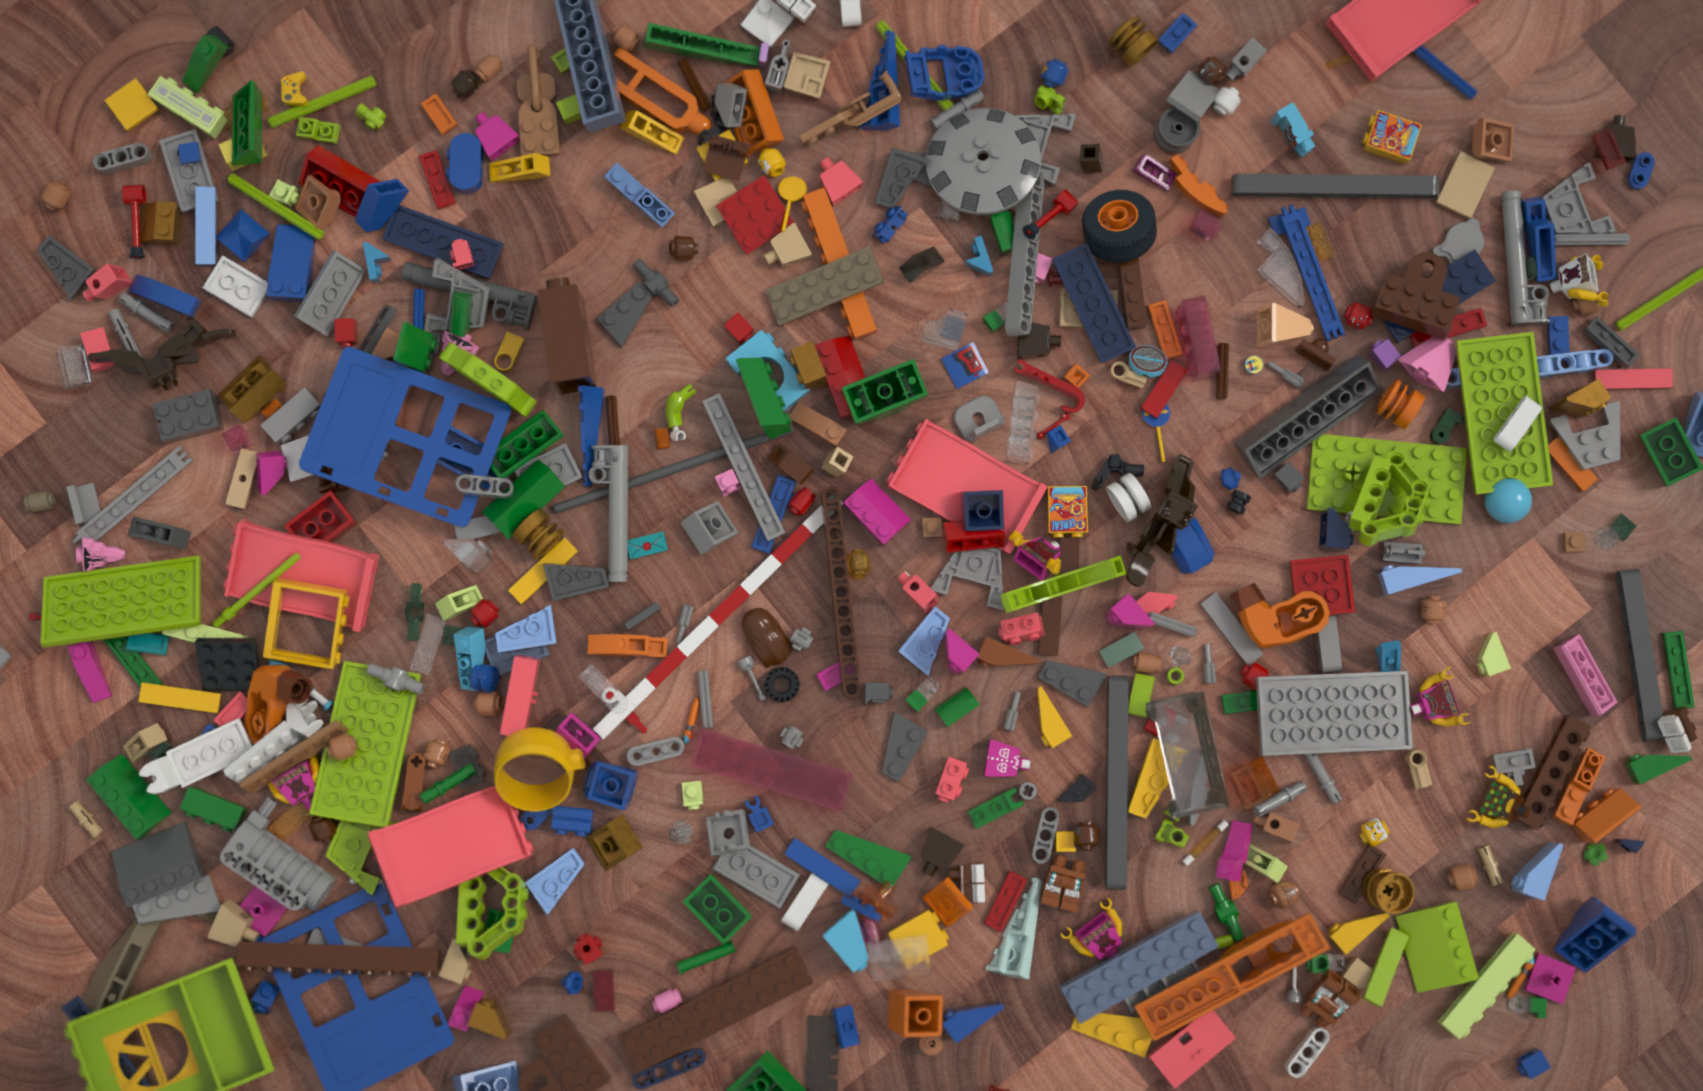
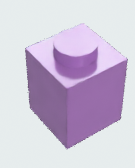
M1380 339L1371 346L1373 350L1369 352L1382 371L1401 357L1389 339L1384 342Z

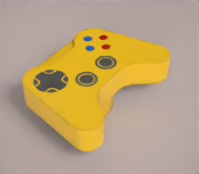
M303 71L281 79L282 101L285 105L305 106L308 104L306 97L301 95L300 91L301 84L307 79Z

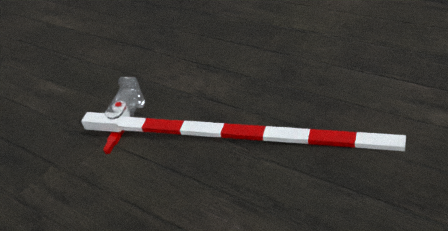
M833 493L827 500L833 501L835 494ZM822 505L626 697L593 663L578 676L611 710L593 728L603 740L624 719L631 725H635L643 734L647 731V728L639 721V717L633 710L823 525ZM834 510L828 511V518H830L835 513Z

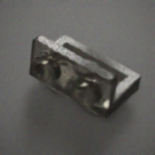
M468 744L448 753L454 772L468 763H471L477 772L459 784L460 789L484 781L483 777L486 774L483 766H479L476 759L479 758L476 746L472 747L471 744Z

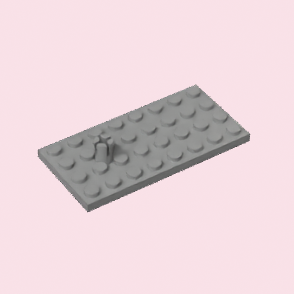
M1408 671L1256 677L1260 756L1413 749Z

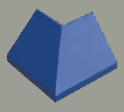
M240 209L216 238L242 261L246 262L267 239L270 233Z

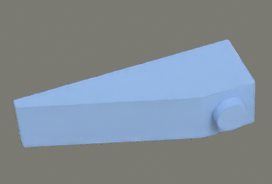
M1393 565L1383 567V572L1377 575L1385 596L1461 573L1462 569L1401 566L1394 568Z

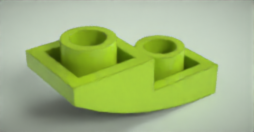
M300 117L296 136L337 144L341 126L337 123L320 122L317 119Z
M1135 674L1128 706L1129 715L1147 718L1155 677Z

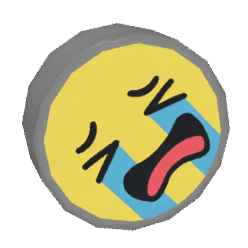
M1257 355L1249 356L1244 362L1245 371L1251 375H1257L1264 367L1262 358Z

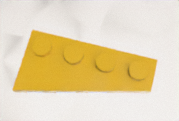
M1151 738L1127 807V812L1146 819L1160 798V794L1167 787L1169 780L1178 770L1180 763L1189 751Z
M1099 1013L1081 1024L1074 1017L1070 1027L1073 1030L1144 1058L1152 1040V1036L1139 1017Z

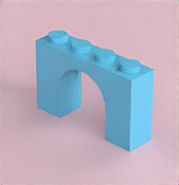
M761 330L726 357V362L738 376L741 374L736 362L738 358L762 357L763 360L776 363L784 374L783 383L779 390H777L778 396H782L786 406L783 409L786 412L809 394L810 389H805L803 384H799L796 377L797 367H792L791 362L788 363L784 358L787 355L781 347H775L773 337L768 332L764 333Z

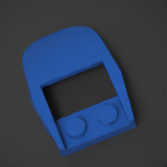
M938 45L937 48H920V51L910 54V50L905 52L904 60L907 66L911 97L936 101L965 97L976 92L984 82L982 60L978 53L971 48L964 46L948 48L946 45ZM942 60L947 87L946 92H936V90L931 89L927 61Z

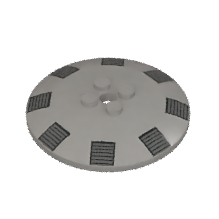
M992 108L972 109L950 118L934 134L926 154V158L929 159L926 163L927 175L936 194L951 207L975 215L995 214L1017 205L1033 189L1041 168L1039 144L1031 129L1018 117ZM986 154L988 159L981 161L978 159V156Z

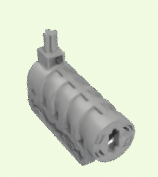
M268 797L259 811L253 810L248 819L234 833L221 852V862L288 909L299 910L308 907L315 911L328 897L337 882V878L266 830V827L271 822V819L268 817L278 804ZM249 864L252 866L251 871L248 869ZM281 886L284 887V893H283V894L281 893V890H280Z

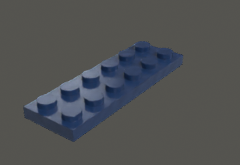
M401 205L391 215L382 237L383 241L432 259H441L453 266V263H456V261L453 262L450 250H453L452 241L457 239L467 240L475 266L462 270L491 280L504 246L502 242Z
M1084 243L1051 259L1100 364L1135 348L1136 345L1088 244Z
M1474 249L1446 267L1447 274L1441 291L1459 296L1458 305L1495 283L1496 280ZM1382 320L1396 343L1401 342L1416 332V330Z

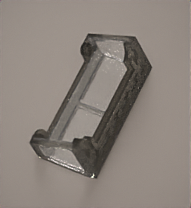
M1204 692L1184 693L1146 703V715L1148 719L1156 723L1173 799L1169 801L1167 806L1171 818H1182L1229 808L1230 803Z

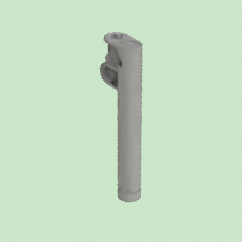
M1506 191L1501 193L1503 201L1502 211L1511 326L1548 324L1550 319L1546 318V307H1548L1547 298L1549 290L1544 285H1528L1521 191ZM1535 291L1541 294V299L1535 297Z
M592 445L594 461L589 471V478L593 483L609 484L608 582H628V446ZM600 471H602V473H603V476H602L601 479L599 478V472H600Z

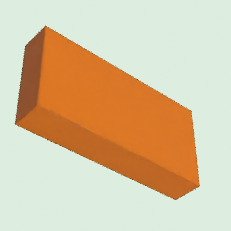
M436 93L420 103L442 136L458 126Z

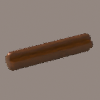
M687 58L679 60L678 65L703 111L709 109L711 103Z
M1228 343L1218 344L1216 398L1224 400L1228 396Z
M613 395L606 396L609 445H620L617 399Z

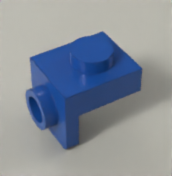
M262 980L251 999V1008L258 1014L269 1015L271 1007L281 991L280 988Z

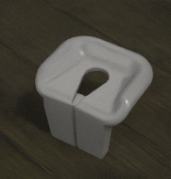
M979 396L963 404L955 410L953 415L955 426L963 440L968 443H972L997 430L1005 423L995 401L988 396ZM975 413H981L985 424L978 427L973 421L972 416Z

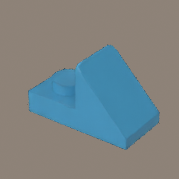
M982 236L975 237L974 244L971 247L974 255H978V257L966 260L965 265L988 277L992 276L993 269Z
M363 242L369 279L373 284L381 282L380 276H383L381 266L377 264L389 262L392 259L368 242Z
M1400 641L1380 643V646L1375 648L1379 671H1400Z

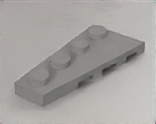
M207 875L132 906L138 923L144 925L176 918L183 919L189 916L218 913L221 905L211 878Z

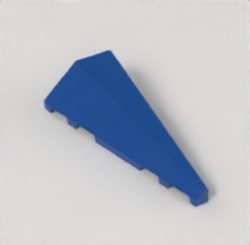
M890 30L884 33L886 40L884 47L880 48L879 51L881 54L879 64L875 65L868 89L871 96L868 99L866 108L891 95L885 83L879 80L885 71H888V74L898 88L895 33ZM899 104L863 123L858 128L862 130L888 131L900 127Z
M580 385L578 386V391L580 392L579 409L581 449L583 452V486L592 487L593 482L589 478V471L594 461V449H591V446L598 445L605 390L600 387Z

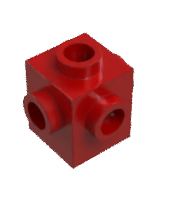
M585 933L576 939L578 943L574 945L575 949L573 952L578 960H583L585 965L605 954L601 948L603 944L597 935L594 937L593 934L588 936ZM586 945L590 946V951L586 950Z

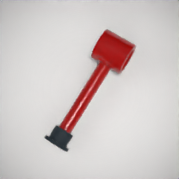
M126 185L122 187V198L125 205H131L133 242L129 258L141 259L145 258V255H143V247H141L139 205L146 203V189L144 185Z
M1067 189L1063 190L1052 202L1055 207L1035 223L1023 227L1024 236L1028 239H1034L1039 229L1060 212L1067 216L1075 209L1079 202Z

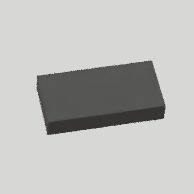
M655 602L625 622V626L631 631L662 609Z

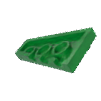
M835 830L825 846L890 889H892L912 857L911 855Z

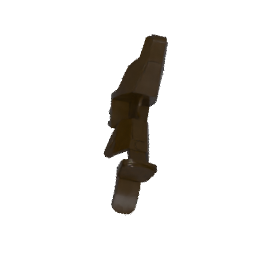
M188 317L186 319L190 324L182 334H177L158 348L156 356L152 359H143L137 351L113 349L88 354V359L92 363L113 362L124 372L142 375L152 389L162 385L163 389L168 391L167 382L172 381L175 387L178 386L175 363H198L200 357L192 346L197 340L202 338L208 345L215 340L234 338L237 335L233 329H218L207 332L193 317Z
M1182 454L1177 456L1162 491L1166 498L1159 513L1156 512L1139 536L1141 540L1137 545L1128 542L1126 545L1128 552L1133 556L1126 579L1136 587L1144 584L1147 574L1155 561L1154 556L1149 553L1153 546L1156 544L1164 552L1171 555L1175 548L1177 528L1183 530L1187 527L1189 520L1193 518L1194 512L1198 507L1194 503L1195 486L1189 479L1193 462Z

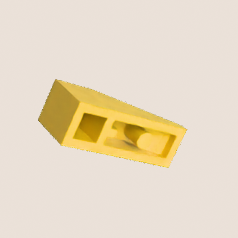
M637 110L627 112L625 116L626 122L622 123L620 129L675 155L677 154L684 139L683 136Z
M533 153L489 163L490 182L534 180L550 176L549 157Z
M1040 686L1036 689L1040 732L1043 735L1040 738L1046 747L1050 746L1052 749L1072 737V734L1044 689Z
M1379 912L1341 922L1340 924L1335 923L1329 929L1330 933L1327 936L1341 953L1347 955L1390 915L1387 912Z

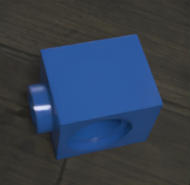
M1537 1048L1516 1059L1518 1072L1522 1077L1525 1076L1529 1079H1533L1551 1068L1543 1052Z

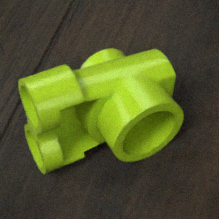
M1044 86L1038 89L1034 98L1035 104L1040 109H1045L1048 106L1057 115L1063 111V105L1066 101V98L1056 94L1053 88H1046Z
M360 103L355 110V115L365 121L364 124L371 130L375 128L380 130L384 125V119L387 117L379 108L374 107L370 111L363 103Z
M1165 818L1155 839L1161 843L1165 841L1184 849L1190 836L1184 833L1183 830L1173 825L1174 822ZM1176 835H1180L1182 837L1180 842H1176L1174 840V837Z

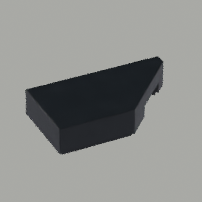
M1082 774L1058 801L1084 802L1097 787Z

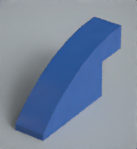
M1540 196L1521 199L1525 238L1536 281L1556 279L1554 223L1546 219L1545 199Z
M139 274L136 275L129 289V292L180 315L184 314L193 318L201 303V300L190 294Z

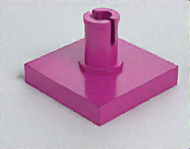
M256 886L253 887L240 905L242 909L254 917L251 927L264 937L269 935L288 909Z
M1537 953L1524 990L1563 1005L1576 967Z

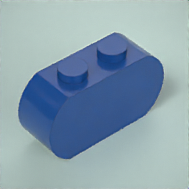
M461 133L455 136L450 142V148H447V160H450V166L446 168V177L449 178L453 187L463 194L474 193L483 185L484 147L480 140L470 133Z

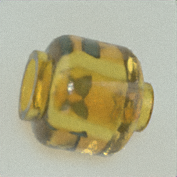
M862 549L852 550V553L847 555L848 574L854 579L866 578L872 571L871 556Z

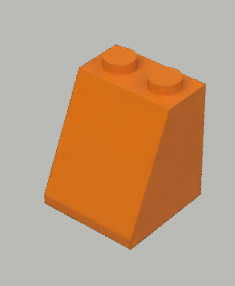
M889 989L888 1029L903 1037L942 1036L943 996L912 989Z

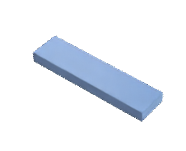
M195 187L196 264L216 265V187Z

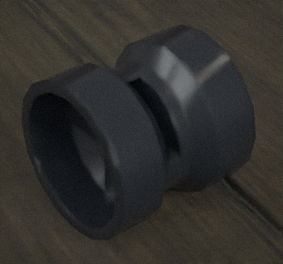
M1234 489L1231 494L1232 499L1227 503L1226 508L1236 514L1244 515L1246 511L1245 506L1250 502L1251 496Z

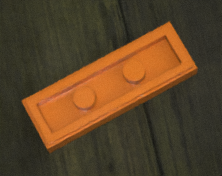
M1166 300L1147 305L1160 350L1164 352L1167 360L1183 355Z
M1558 436L1548 444L1550 457L1581 492H1584L1598 479L1590 469L1583 471L1580 469L1568 452L1569 449Z

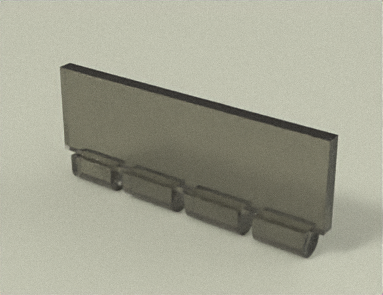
M808 1015L805 1083L807 1091H837V1079L830 1078V1075L838 1074V1059L830 1058V1055H838L839 1047L838 1038H831V1035H837L832 1016Z

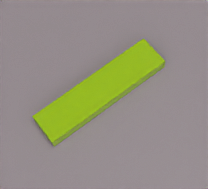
M1393 927L1389 928L1362 999L1379 1008L1383 1006L1409 938L1408 935Z

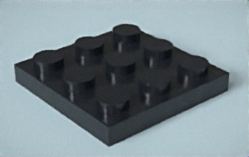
M196 638L195 646L202 690L248 691L253 672L260 666L256 638Z

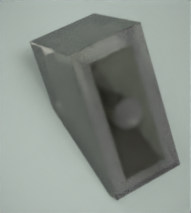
M933 246L910 257L899 269L908 282L912 283L921 279L945 261Z

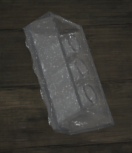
M1017 381L1014 386L1005 462L1028 465L1029 461H1033L1034 449H1031L1032 442L1036 441L1037 430L1033 429L1034 423H1038L1039 411H1036V405L1040 404L1041 392H1038V386L1022 381Z

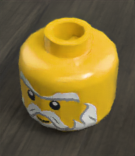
M766 148L760 153L758 158V164L766 176L777 177L785 170L786 161L778 149Z
M1373 818L1361 825L1362 833L1359 835L1364 844L1369 843L1370 846L1375 847L1388 840L1390 831L1383 819Z

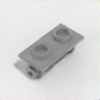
M1384 542L1383 561L1422 564V557L1425 556L1423 544Z

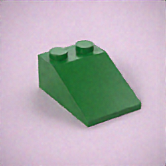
M403 321L393 360L399 365L426 374L432 365V359H430L432 351L435 352L437 347L436 337Z

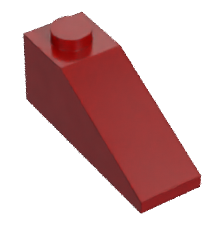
M963 521L943 523L942 536L947 553L1004 547L1005 531H965Z

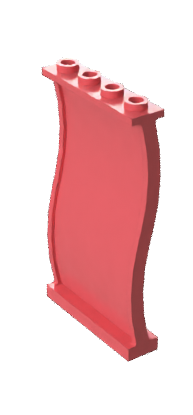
M1353 0L1340 11L1330 16L1325 24L1372 83L1404 57L1475 8L1482 0Z
M928 419L924 423L920 421L915 430L918 434L915 439L911 438L906 446V449H908L906 455H901L896 463L899 466L895 473L892 471L887 479L889 483L888 488L917 502L949 522L963 521L961 491L1003 490L1004 529L999 530L1005 531L1004 547H997V549H1001L1003 553L1010 555L1015 545L1009 539V536L1014 530L1022 534L1048 486L1012 469L974 445L930 422Z
M245 518L236 523L233 530L235 540L230 547L232 556L226 568L229 571L228 578L225 579L223 589H225L224 596H233L241 599L294 553H298L301 559L278 578L348 590L347 596H350L348 608L345 607L344 615H347L345 626L352 628V631L360 632L365 627L379 554H369L324 540L276 531L248 522V519ZM273 582L249 602L270 608ZM284 588L281 610L336 622L339 597Z
M496 786L464 796L402 822L368 832L370 844L395 910L493 870L531 857L533 847L530 840L526 841L524 836L526 829L523 822L519 823L517 815H519L518 808L505 802L499 795Z

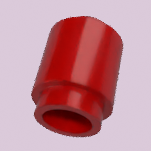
M806 487L802 490L799 489L788 503L790 506L789 511L795 516L799 514L803 516L814 503L815 494Z

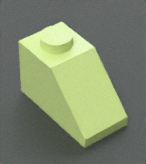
M477 585L445 596L435 605L443 621L469 611L483 597Z
M1497 632L1487 635L1477 658L1478 671L1484 677H1489L1511 668Z
M1252 844L1249 845L1247 862L1244 864L1278 883L1288 866Z

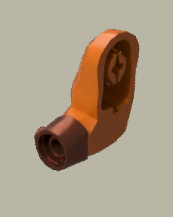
M1256 583L1230 594L1235 612L1239 614L1244 629L1259 648L1294 643L1308 635L1323 630L1329 620L1330 612L1326 601L1322 596L1312 591L1301 592L1287 601L1278 602L1271 606L1264 601L1266 598Z
M285 665L259 666L253 672L247 696L244 726L250 741L255 745L281 724L286 714V705L289 703H304L313 690V682Z

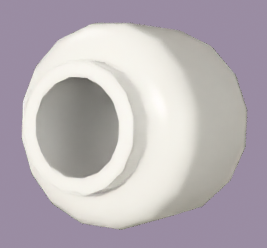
M1231 86L1230 88L1222 87L1215 96L1213 109L1222 116L1226 114L1231 115L1241 103L1238 96L1239 92Z

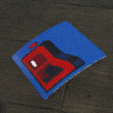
M970 343L942 358L956 389L988 374V370L974 343Z

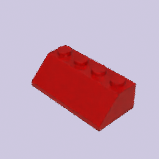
M317 145L305 156L298 185L303 187L308 175H311L329 189L338 191L340 195L338 208L356 218L368 184L381 181Z
M851 337L833 338L814 345L825 371L828 388L840 420L852 417L842 387L866 377Z

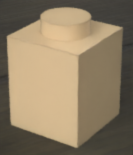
M836 447L828 453L821 468L837 478L846 472L853 456Z

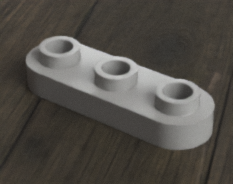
M671 737L635 746L629 749L627 760L631 765L640 766L677 757L684 752L685 744L682 739ZM674 743L679 745L676 751L672 749V744ZM654 748H659L660 753L658 755L653 754ZM636 752L641 754V758L639 760L634 759V754Z

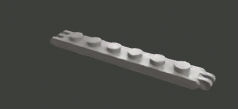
M181 445L79 529L75 533L77 537L72 540V543L75 545L80 540L82 541V538H93L94 541H99L192 463L193 459L190 457L184 462L183 459L188 456V453L185 451L179 456L178 453L183 448Z

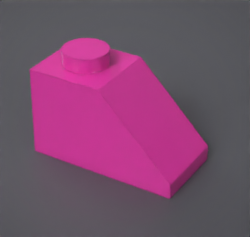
M280 451L256 453L257 489L261 495H266L284 475V468H287V460Z
M465 985L448 1025L466 1032L469 1031L471 1027L467 1025L476 1002L482 999L484 992Z

